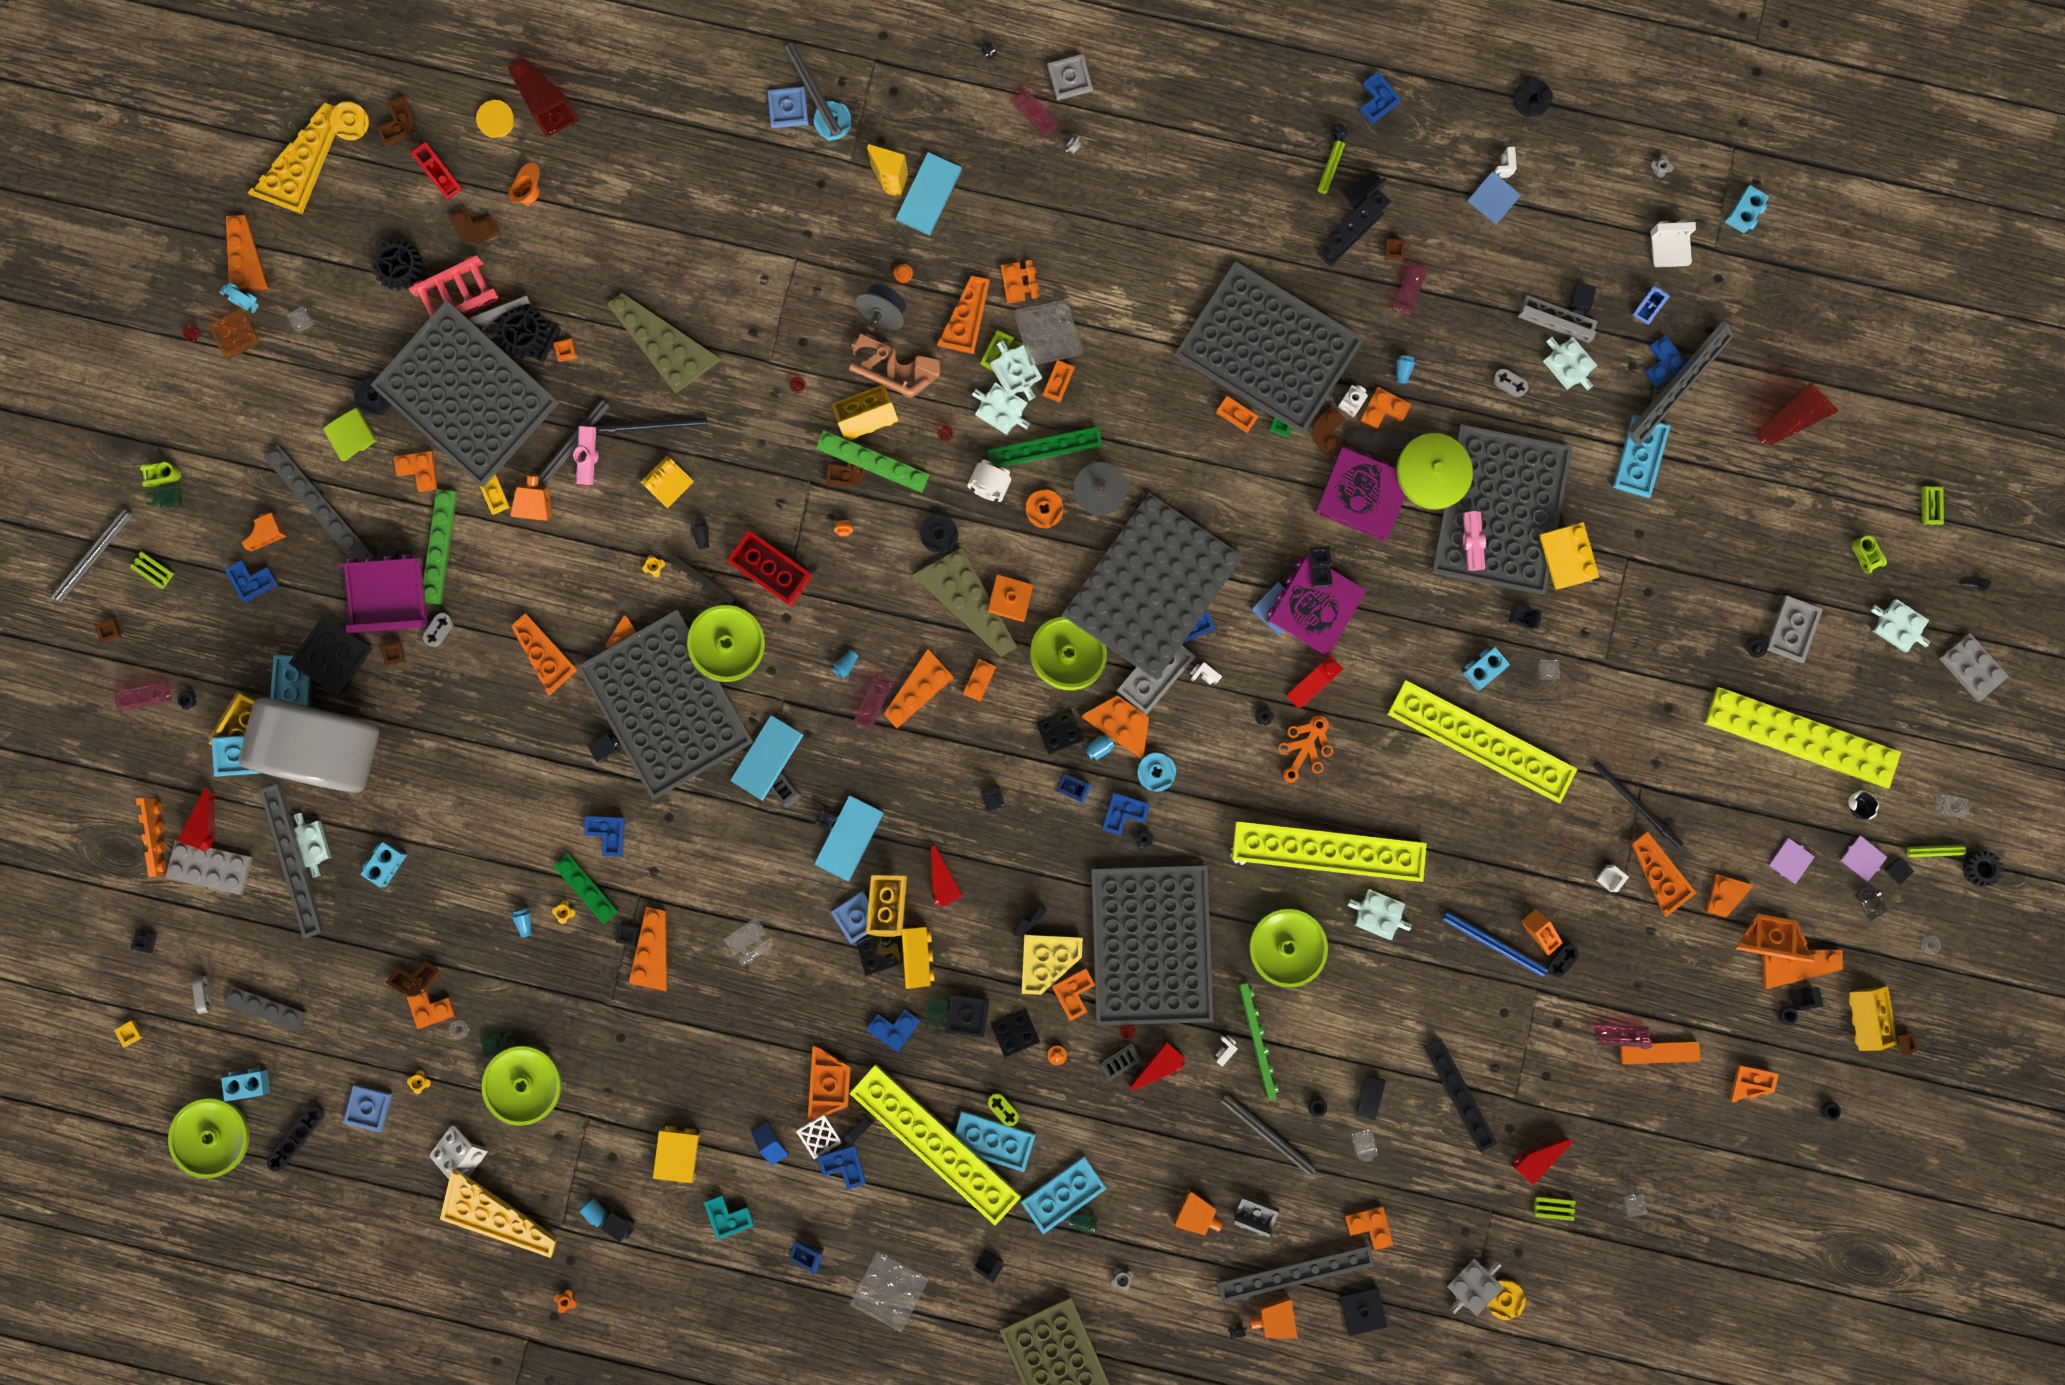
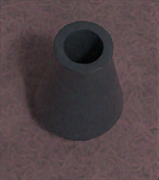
M706 521L692 523L690 530L698 545V549L709 548V525H707Z

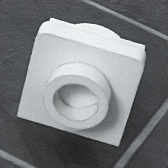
M1507 147L1501 155L1502 166H1497L1494 171L1500 178L1510 177L1517 169L1515 147Z
M1222 1035L1219 1037L1228 1045L1226 1048L1221 1047L1216 1053L1217 1058L1215 1061L1222 1067L1237 1050L1234 1046L1236 1042L1228 1035L1226 1037Z

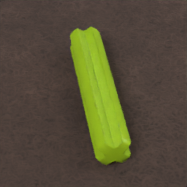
M1340 140L1335 141L1317 189L1319 193L1327 194L1345 146V143Z
M1965 845L1907 847L1906 852L1908 857L1965 855L1966 847Z

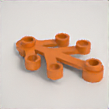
M1315 716L1307 725L1288 728L1287 735L1290 738H1295L1301 733L1310 732L1307 739L1289 744L1281 743L1278 746V752L1282 755L1301 748L1292 766L1283 772V779L1286 782L1293 783L1297 781L1299 777L1298 770L1308 752L1312 763V772L1319 774L1323 771L1324 767L1319 762L1314 741L1318 736L1322 746L1320 751L1322 756L1329 757L1332 755L1333 749L1329 746L1325 733L1329 727L1328 720L1325 717ZM1318 721L1323 724L1321 729L1316 727ZM1291 729L1296 730L1297 733L1295 736H1292L1290 734ZM1282 745H1285L1287 747L1286 752L1281 751L1280 748ZM1324 748H1329L1330 753L1328 755L1324 754ZM1316 764L1320 765V771H1315L1314 766ZM1290 771L1295 774L1293 779L1288 777Z

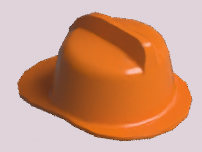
M530 162L520 169L508 193V198L511 202H521L525 206H530L540 194L538 186L540 169L537 164Z

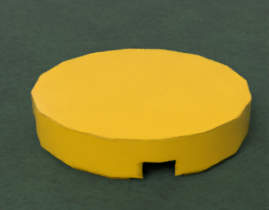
M500 100L485 102L480 106L476 115L479 129L490 138L506 136L511 132L515 122L511 108Z
M351 101L341 102L331 110L329 118L330 127L340 138L348 141L357 140L367 132L369 125L368 115L360 105Z
M1497 1280L1504 1288L1487 1305V1308L1499 1319L1510 1320L1519 1316L1525 1307L1526 1301L1521 1287L1512 1280Z

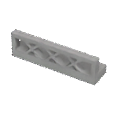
M1526 295L1518 315L1519 318L1586 343H1590L1594 339L1596 334L1594 330L1598 322ZM1528 302L1536 304L1537 309L1527 306ZM1547 309L1553 310L1555 316L1543 311ZM1564 316L1571 317L1573 323L1561 318ZM1585 322L1590 324L1591 327L1588 329L1579 324Z
M527 296L471 317L469 320L479 329L482 328L481 331L493 340L500 335L497 333V329L502 328L496 322H504L502 316H508L507 310L513 313L514 307L520 311L522 306L526 309L530 307L534 312L535 309L532 301ZM489 325L498 326L495 333L491 335L485 333Z

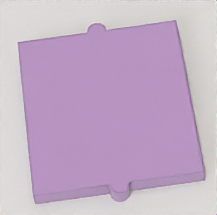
M1859 836L1852 846H1848V851L1840 861L1868 882L1875 872L1880 870L1879 867L1886 860L1887 856L1862 836Z
M1787 838L1769 863V866L1780 873V876H1784L1796 884L1814 859V856L1803 849L1802 845L1799 846Z

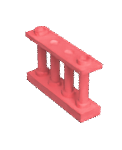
M477 255L469 256L464 262L425 281H418L409 288L415 297L420 295L430 315L429 319L436 310L427 291L435 287L438 288L443 301H449L465 317L501 301L499 294L494 288L488 289L478 268L484 263ZM470 270L481 290V295L471 297L461 277L462 274ZM452 279L455 280L464 298L463 303L458 306L453 304L444 283Z

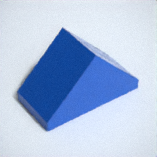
M1654 284L1640 301L1633 316L1649 325L1671 294Z
M1064 773L1056 791L1083 804L1092 785Z
M769 1122L751 1132L759 1152L771 1165L789 1155Z
M795 1241L789 1261L812 1274H816L824 1249Z

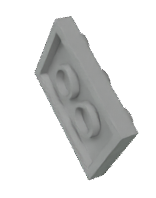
M1784 596L1767 643V650L1799 663H1804L1823 609L1795 598Z
M1971 633L1962 637L1939 658L1977 702L1982 701L2009 677Z

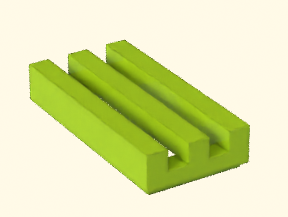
M1921 487L1922 525H1943V487ZM1935 491H1937V520H1935Z
M140 552V556L134 560L135 563L131 564L130 568L159 588L164 589L174 573L144 552ZM146 559L168 575L166 577L144 563L143 560ZM139 565H141L142 567L153 573L155 576L163 580V582L160 583L158 580L147 574L145 571L139 568Z
M1535 1196L1534 1217L1574 1221L1573 1215L1575 1213L1574 1205L1576 1201ZM1539 1201L1569 1204V1208L1539 1205ZM1540 1209L1569 1212V1215L1542 1213L1538 1211Z

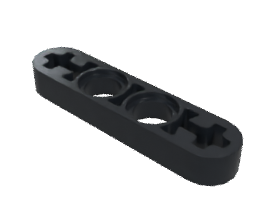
M313 1106L308 1108L267 1159V1167L271 1171L284 1169L325 1117L322 1107ZM311 1112H318L316 1115L318 1118L311 1120L310 1123L306 1122L313 1116ZM300 1125L305 1126L307 1129L305 1136H300L297 1132ZM287 1141L294 1143V1150L292 1152L285 1149ZM282 1154L285 1155L279 1161L281 1165L275 1166L274 1159L279 1158Z

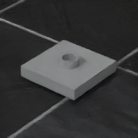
M1083 54L1047 63L1057 101L1093 91Z

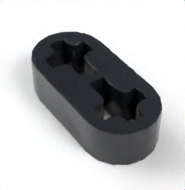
M1573 945L1562 946L1548 963V973L1554 977H1562L1579 957L1578 949ZM1566 949H1567V950H1571V949H1572L1573 951L1571 952V954H1572L1573 956H1572V957H1567V958L1564 960L1565 956L1567 955V953L1565 952V950H1566ZM1560 962H1562V964L1559 966V969L1561 971L1553 972V965H1559Z
M868 1113L843 1140L851 1146L876 1119Z

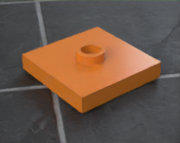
M996 575L987 612L1024 622L1033 585Z

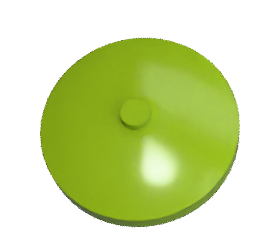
M1428 433L1413 439L1402 450L1397 462V479L1402 491L1412 502L1423 508L1438 510L1454 505L1466 495L1472 483L1473 467L1467 451L1458 441L1444 434Z
M731 605L715 606L702 612L692 623L687 637L688 654L696 669L706 677L721 682L740 680L753 672L760 663L765 648L764 634L758 621L746 610Z
M1058 617L1044 623L1037 630L1031 643L1030 658L1034 670L1046 683L1062 690H1078L1091 685L1101 675L1107 660V649L1101 642L1064 617Z
M1282 909L1266 915L1259 921L1252 932L1249 951L1255 969L1265 980L1281 987H1298L1312 981L1321 972L1328 955V943L1322 927L1313 917L1299 910Z
M516 1046L502 1051L488 1064L482 1079V1095L487 1108L499 1120L516 1126L533 1124L546 1117L555 1108L562 1089L561 1074L554 1060L544 1051L532 1046Z
M218 1098L200 1099L185 1106L173 1119L168 1134L169 1151L174 1162L187 1174L198 1178L218 1177L230 1172L244 1158L249 1145V1127L242 1112L232 1103L224 1102L223 1099Z

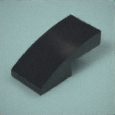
M1329 546L1310 547L1312 589L1332 587L1333 582L1330 569L1332 562Z
M1040 906L1030 922L1023 918L1013 935L1017 937L1028 931L1043 917L1047 910Z
M1366 1075L1356 1109V1116L1375 1121L1385 1087V1079Z

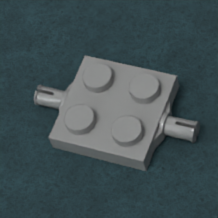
M1474 1258L1447 1286L1457 1299L1449 1309L1453 1310V1313L1456 1314L1464 1306L1477 1316L1504 1288L1494 1276V1273L1501 1265L1495 1260L1486 1268Z

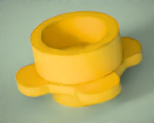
M650 555L643 566V571L651 573L654 577H659L665 562L656 559L654 555Z
M562 901L561 905L552 909V914L559 919V923L564 924L568 918L575 916V910L570 908L568 901Z
M422 1070L417 1071L415 1076L407 1079V1084L415 1094H420L425 1087L431 1085V1081L424 1076L425 1073Z

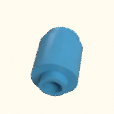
M1105 734L1086 744L1087 749L1085 751L1090 759L1094 758L1097 761L1111 752V749L1115 746L1109 736Z
M588 1198L580 1205L582 1209L579 1212L591 1225L594 1224L596 1228L609 1217L606 1214L607 1211L595 1198L592 1200Z

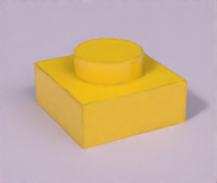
M131 1020L114 1030L123 1047H127L144 1037L135 1020Z

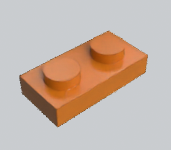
M1057 360L1043 396L1061 403L1075 367Z
M1226 396L1216 411L1217 414L1246 433L1249 432L1259 417L1228 396Z
M978 659L963 694L981 702L996 666Z

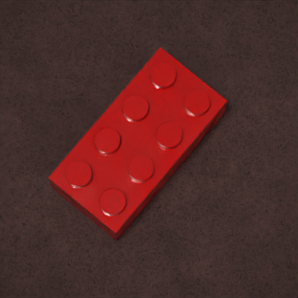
M750 530L747 531L726 560L731 566L791 608L813 578L811 573Z

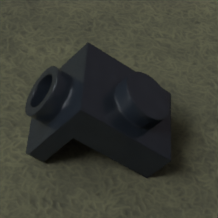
M1513 604L1508 622L1524 629H1538L1542 611Z

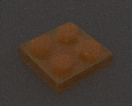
M240 309L208 325L226 360L261 344L244 309Z

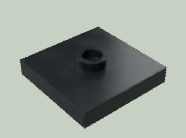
M951 993L945 1033L984 1038L990 999Z
M1378 1287L1339 1295L1349 1336L1387 1328Z

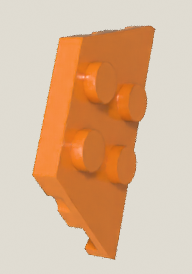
M1116 696L1081 716V718L1104 734H1107L1140 759L1144 757L1149 717L1121 697Z
M1757 914L1736 946V950L1810 963L1814 961V956L1810 954L1806 946L1807 941L1802 935L1801 928L1796 920Z
M817 1046L812 1048L807 1122L823 1114L827 1116L837 1110L848 1107L851 1066Z

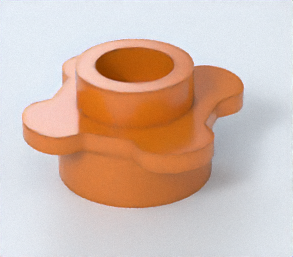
M566 1290L563 1294H557L554 1297L560 1313H565L567 1309H574L577 1306L571 1290Z

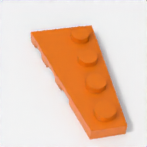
M245 215L226 216L229 282L239 288L238 291L269 289L264 276V269L259 260V253L255 247L248 217Z
M975 276L970 277L961 295V299L957 307H955L941 339L937 343L938 347L974 354L990 284L989 279Z
M525 613L511 626L549 696L578 670L528 614Z
M927 649L884 713L896 728L901 726L954 678L929 649Z
M138 798L136 799V805H141L142 814L138 815L139 822L143 823L145 829L142 834V840L148 846V850L145 851L148 876H165L166 862L163 858L165 844L162 841L164 825L161 822L162 804L160 799Z
M1648 832L1643 833L1631 843L1664 917L1670 915L1696 894L1695 890Z
M646 907L629 979L630 984L668 991L667 911Z
M1809 950L1810 954L1814 956L1812 963L1762 954L1763 988L1769 989L1843 970L1842 950Z

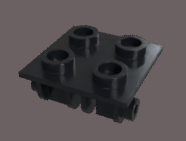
M1072 709L1036 723L1049 755L1085 741Z
M872 936L856 941L865 976L903 965L895 937Z
M1027 1009L991 1024L1004 1058L1041 1043Z

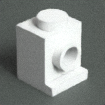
M1352 385L1338 408L1354 417L1368 396L1365 393L1366 390L1359 385H1356V387ZM1353 395L1358 398L1357 401L1352 399Z

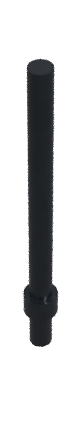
M707 418L620 424L608 422V424L593 425V427L596 428V433L608 432L613 434L617 433V431L708 425Z
M1600 762L1593 766L1660 831L1659 833L1665 839L1668 838L1677 848L1683 845V842L1673 833V830L1668 825L1665 826Z

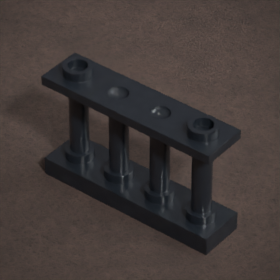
M1377 188L1323 241L1326 245L1318 252V255L1332 267L1384 216L1385 213L1382 210L1391 201Z

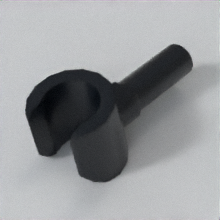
M1980 578L1979 583L1961 581L1960 585L1985 591L1989 589L1991 581Z

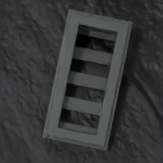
M781 771L770 790L784 807L789 808L802 796ZM781 780L784 781L777 788L774 787ZM787 786L788 789L785 790L782 794H780L779 792Z
M1131 1043L1101 1061L1099 1065L1108 1081L1142 1060ZM1128 1050L1131 1052L1135 1060H1130L1126 1053ZM1122 1054L1128 1063L1126 1065H1124L1121 1058L1119 1057ZM1114 1059H1117L1121 1066L1120 1069H1117L1113 1062ZM1108 1063H1110L1113 1070L1115 1071L1112 1074L1107 1067Z

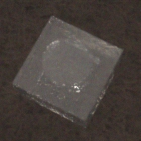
M303 306L286 315L297 333L314 325L306 308Z
M1539 660V680L1560 679L1559 660Z
M1644 1194L1623 1196L1627 1217L1648 1214Z

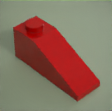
M426 141L410 151L446 200H449L462 190Z
M1330 655L1294 687L1286 697L1300 709L1344 668Z
M204 788L178 841L206 853L207 849L212 846L215 835V793Z
M933 845L931 847L932 887L934 892L932 898L936 905L940 904L941 907H944L963 895L936 845Z
M1165 1042L1130 1084L1129 1088L1134 1091L1174 1073L1175 1070L1178 1072L1185 1064L1183 1061L1185 1057L1168 1042Z
M1563 1137L1527 1150L1514 1158L1512 1167L1530 1184L1534 1185L1573 1141Z

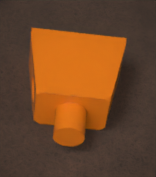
M528 474L527 484L523 483L517 486L511 517L544 521L552 517L549 488L538 485L539 475Z
M1189 1189L1173 1223L1175 1227L1205 1235L1209 1227L1219 1232L1223 1225V1220L1214 1217L1217 1210L1216 1207Z
M1289 1296L1260 1305V1316L1249 1317L1251 1329L1262 1328L1266 1338H1298L1292 1300Z

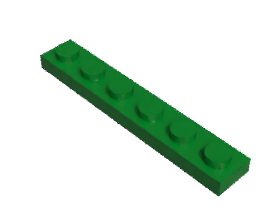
M1099 427L990 449L987 450L989 462L993 464L992 466L1003 468L1102 447L1103 444Z

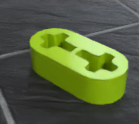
M994 1093L989 1097L988 1105L995 1115L1006 1126H1014L1018 1122L1019 1114L1011 1103L1000 1093ZM993 1098L1002 1099L1000 1102L1004 1107L1002 1110L998 1105L995 1107L992 1105L994 1102ZM1006 1110L1009 1114L1014 1113V1121H1006L1007 1116L1003 1111Z

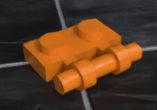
M1032 260L1025 261V269H1020L1019 262L1001 265L1007 304L1026 301L1025 293H1030L1031 299L1038 298L1039 286L1036 283V268L1033 267ZM1027 276L1029 285L1023 286L1022 277Z

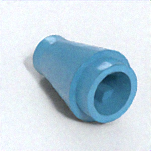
M1399 355V359H1397V383H1408L1415 365L1414 357Z
M849 650L833 664L832 671L844 679L845 676H849L859 656L854 651Z
M528 908L512 911V919L521 938L532 935L531 912L528 911Z

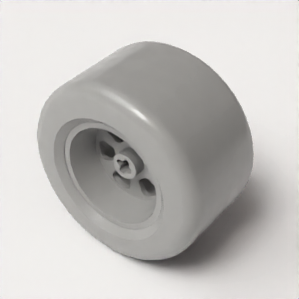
M260 697L254 701L239 754V763L244 768L263 774L318 787L358 793L366 786L380 730L376 724L362 719L279 699Z

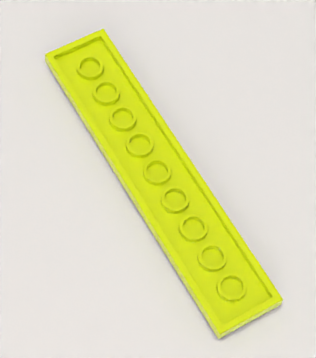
M1407 680L1403 682L1387 714L1557 803H1561L1577 771V768Z
M1717 687L1704 723L1884 788H1890L1901 754L1900 751Z
M1235 822L1232 860L1423 882L1427 843Z
M877 1064L851 1091V1096L994 1225L1021 1198L1022 1195Z

